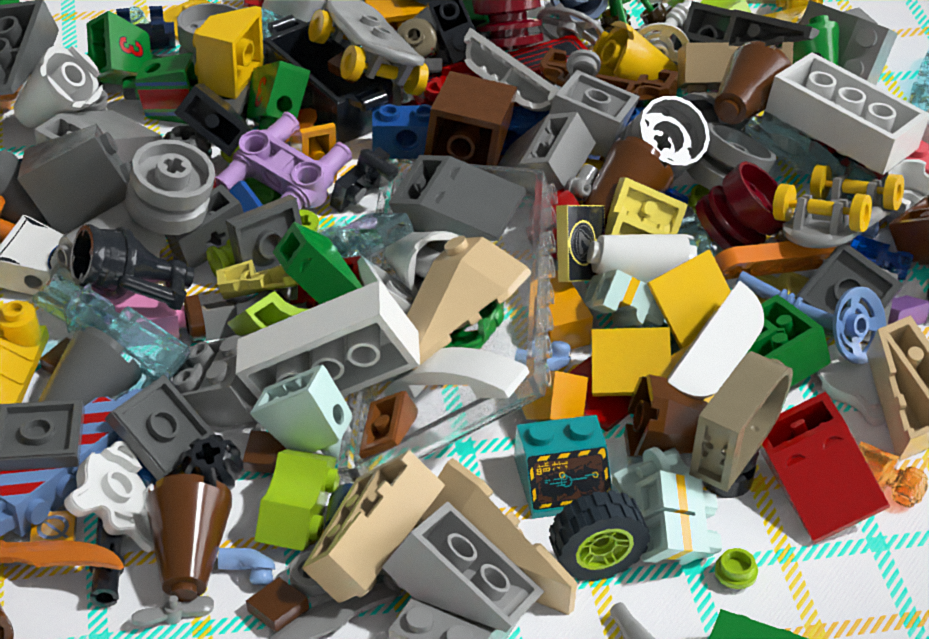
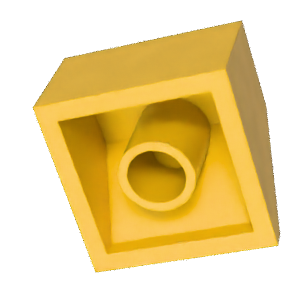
M252 6L211 15L200 28L195 30L192 44L196 48L194 71L195 75L198 76V84H205L219 96L236 100L251 81L253 68L264 64L261 7Z

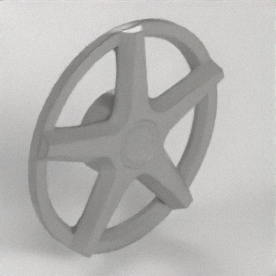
M559 3L556 7H547L540 10L536 17L537 19H542V24L556 26V33L559 38L574 34L579 40L581 38L585 39L591 44L585 45L589 50L593 49L597 38L585 31V29L594 28L598 37L604 31L599 19L593 20L579 11L565 8L562 3ZM559 13L561 19L548 17L545 15ZM571 16L577 17L583 21L574 20ZM543 25L538 26L540 31L550 40L557 39Z

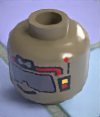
M413 18L405 21L398 28L397 33L424 59L437 57L441 46L440 38L430 22L425 19Z

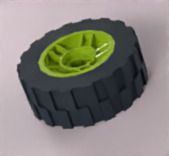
M609 490L607 492H593L591 495L577 498L575 502L569 503L560 514L557 513L553 519V524L549 528V540L557 561L572 577L579 581L608 579L614 577L617 573L628 570V567L636 564L640 560L641 555L647 551V544L651 538L650 531L636 501L633 498L630 499L628 494L623 492L620 494Z

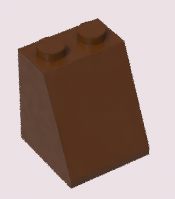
M450 71L431 107L424 155L451 156L494 174L512 119L517 86Z

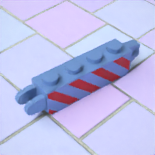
M142 388L132 389L116 401L108 396L97 397L84 406L85 414L79 465L92 452L99 454L115 442L123 441L105 418L111 411L140 392ZM78 467L0 471V537L10 530L23 537L31 530V524H41L47 518L50 511H56L64 504L65 498L77 489L76 475Z

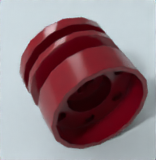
M472 0L473 13L488 15L489 22L476 25L475 31H490V36L485 38L503 51L522 49L534 43L544 41L543 32L528 31V27L543 25L542 19L527 18V11L541 7L540 0Z
M747 161L738 164L724 177L722 186H714L710 189L708 195H704L697 201L695 206L697 217L704 230L723 250L737 246L764 244L766 235L776 234L782 229L783 223L786 222L775 220L773 216V200L779 186L778 183L766 171Z

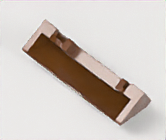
M550 48L541 60L539 70L544 79L559 90L571 77L566 67V51ZM663 69L658 73V79L648 80L647 74H641L637 81L602 74L595 76V78L640 96L636 107L645 108L655 99L662 96H676L677 71Z

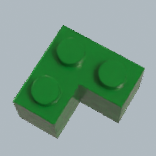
M778 294L761 304L764 313L763 329L747 353L753 351L769 359H777L785 366L790 367L793 371L790 387L831 363L824 329L820 324Z

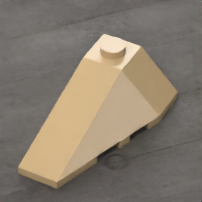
M458 236L448 241L444 246L445 250L433 261L407 314V317L419 333L420 365L451 342L450 333L454 330H458L467 324L473 326L482 319L479 311L493 300L497 304H501L508 299L530 276L531 271L529 267L484 237L465 238V236Z
M454 458L447 461L438 475V478L445 486L416 523L415 528L448 501L544 591L537 599V603L566 615L571 614L575 608L577 590L575 579L541 543L532 545L525 538L518 526L521 521L512 511L507 515L502 513L489 498L493 494V490L482 479Z

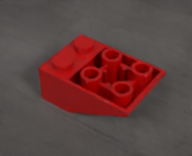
M826 391L780 413L772 430L761 444L760 452L814 544L890 508L886 496L845 420Z

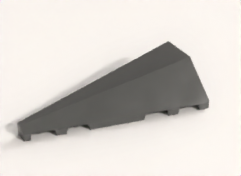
M695 1L691 2L682 29L690 43L729 42V46H741L751 41L765 42V46L782 44V42L806 41L814 39L820 31L802 24L737 9L729 10ZM672 34L671 40L674 44V50L678 51L682 47L681 41L676 35Z

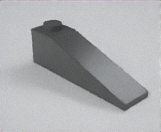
M44 0L0 5V95L14 94L32 74L43 53L54 46L59 28Z

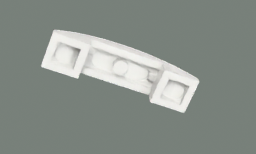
M463 347L441 348L415 370H409L397 375L383 391V394L386 397L406 390L410 398H416L426 385H470L476 398H509L530 372L526 365L493 352Z

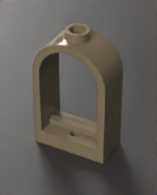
M753 351L747 353L699 415L689 475L702 479V481L728 492L766 439L782 411L792 382L793 371L790 367L785 366L777 359H769Z

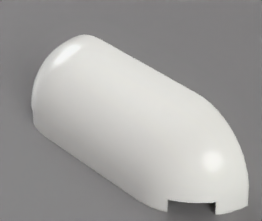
M469 28L464 38V42L467 44L466 65L483 79L517 86L515 102L522 107L537 112L549 111L559 89L475 30Z
M738 281L720 308L714 311L667 377L669 379L668 383L678 391L695 399H706L715 395L749 351L764 325L762 306L750 288L741 281Z

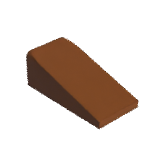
M406 390L370 403L359 450L361 459L398 446L416 420L418 408Z

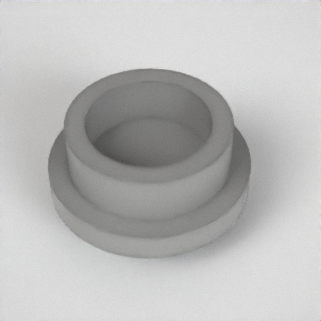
M581 49L572 52L568 56L566 67L570 76L576 70L595 77L600 71L601 61L596 53Z

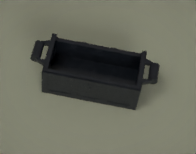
M292 14L268 23L271 37L263 40V65L283 61L310 70L300 110L312 108L316 111L318 116L314 126L334 123L336 126V143L341 142L343 144L372 132V109L386 104H393V81L387 78L382 79L379 76H375L374 79L363 76L351 84L328 71L327 61L345 50V47L334 41L332 37L329 36L323 44L310 41L308 33L310 21L306 23L305 21L295 19Z

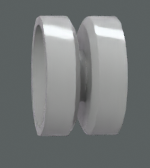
M710 122L708 123L710 139L707 151L686 171L699 184L710 190L714 186H722L724 177L741 162L753 163L769 174L777 159L769 147L749 134L722 123Z
M161 139L146 143L136 151L132 159L130 180L125 195L126 210L139 225L159 234L180 235L193 231L203 223L210 202L209 196L215 180L214 164L200 149L179 140Z

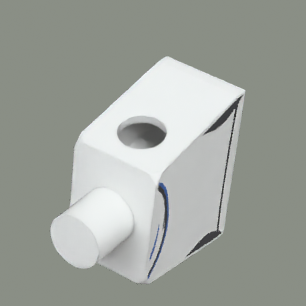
M23 215L0 244V288L47 298L52 296L61 282L78 287L73 282L71 273L66 268L61 267L56 257V248L59 245V240L65 235L29 216Z

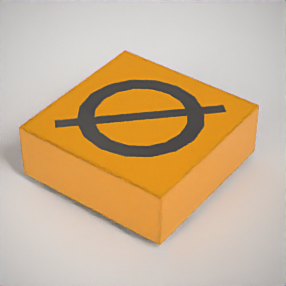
M68 510L50 511L47 518L41 524H31L30 542L76 541L77 516L72 515Z

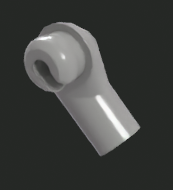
M585 164L577 177L570 178L567 181L565 191L569 190L577 201L585 200L590 195L591 187L599 172L598 169L593 165Z

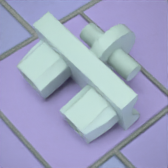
M652 447L644 451L643 461L613 473L612 483L620 493L628 494L629 498H633L637 503L635 484L659 470L689 477L693 476L689 475L690 468L685 465L675 448L662 452L659 448Z

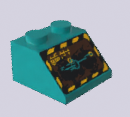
M597 415L516 425L514 460L532 519L556 516L569 503L575 502L577 498L591 495L593 492L612 491L607 444Z

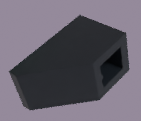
M433 0L427 3L440 38V43L450 65L465 62L467 44L464 42V38L469 28L473 30L475 28L463 1Z

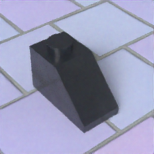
M203 83L194 85L174 112V114L229 157L239 146L241 136L252 129L228 102Z

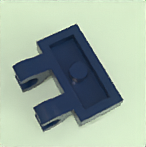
M162 5L149 6L151 22L135 25L148 33L150 50L176 48L174 22L164 21ZM129 8L116 9L118 16L131 23Z

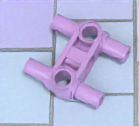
M284 112L269 128L248 131L239 139V149L234 153L233 161L216 176V187L222 184L229 191L239 181H245L248 177H253L281 194V198L287 195L296 197L299 210L315 208L327 200V189L333 184L334 176L347 162L352 160V153L346 145L337 142L320 160H313L289 146L285 141L294 132H297L300 126L294 115Z

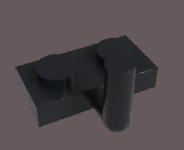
M380 147L373 152L370 149L361 150L357 164L335 181L329 205L338 212H342L350 204L356 205L359 203L365 193L373 186L375 188L380 186L385 179L391 182L398 174V170L388 163L390 154Z

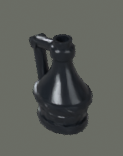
M85 224L80 227L73 241L70 270L73 282L82 288L94 287L103 291L112 299H118L126 293L133 292L166 303L171 309L181 310L187 295L185 289H189L193 283V267L186 266L180 260L172 259L165 261L156 257L134 237L131 230L125 227L99 229L92 224Z

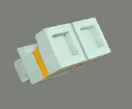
M618 269L592 277L583 301L593 316L613 313L612 320L617 328L630 326L648 328L649 325L661 327L664 317L646 283Z
M659 470L635 484L637 505L651 537L650 542L647 544V551L642 554L643 562L657 563L663 559L679 560L680 565H686L698 558H709L722 551L721 534L717 531L707 530L706 519L714 516L718 509L716 494L703 490L702 479Z

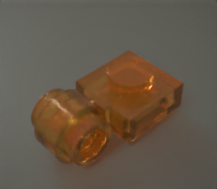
M860 442L859 448L883 493L887 486L891 487L892 499L897 504L907 508H912L915 504L922 501L929 488L927 483L928 476L922 470L911 466L906 467L905 470H897L899 456L865 442Z

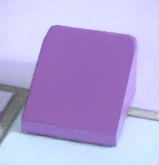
M908 295L894 298L888 325L910 315L917 325L926 323L929 313V301Z

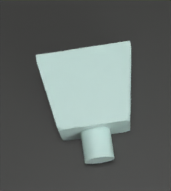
M323 364L266 387L250 413L257 422L287 449L311 453L321 450L324 455L337 457L336 462L344 458L350 450V447L342 437L352 420V412Z

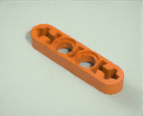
M785 241L728 248L714 256V259L725 280L738 278L742 271L752 276L816 270L823 264V259H827L836 247L808 248Z

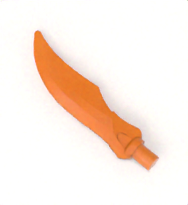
M0 540V563L20 562L35 567L94 566L115 570L124 568L122 561L114 552L96 544L68 540L5 542Z

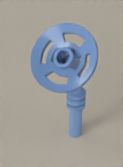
M744 271L741 272L736 281V284L738 281H741L754 294L765 300L778 294L821 326L833 330L838 351L843 358L853 364L869 362L866 355L877 330L886 326L883 305L876 293L867 287L848 289L840 297L834 314L805 304L802 302L803 298L798 297L795 299L794 293L788 295V290L783 289L780 291ZM860 299H862L867 304L871 313V317H869L866 308L861 303H859ZM847 302V307L841 313L844 304ZM868 330L872 331L867 346L864 350H861L859 343L864 339Z

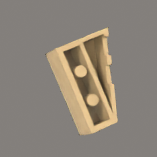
M729 42L685 43L678 49L677 88L687 89L688 94L692 92H707V90H719L730 57L740 46H729ZM782 42V46L778 49L788 57L791 65H793V42Z
M910 315L879 328L866 353L898 462L929 449V340Z
M410 450L356 478L302 569L338 603L356 595L359 598L363 597L376 584L377 575L383 569L381 567L401 545L444 488L445 484Z

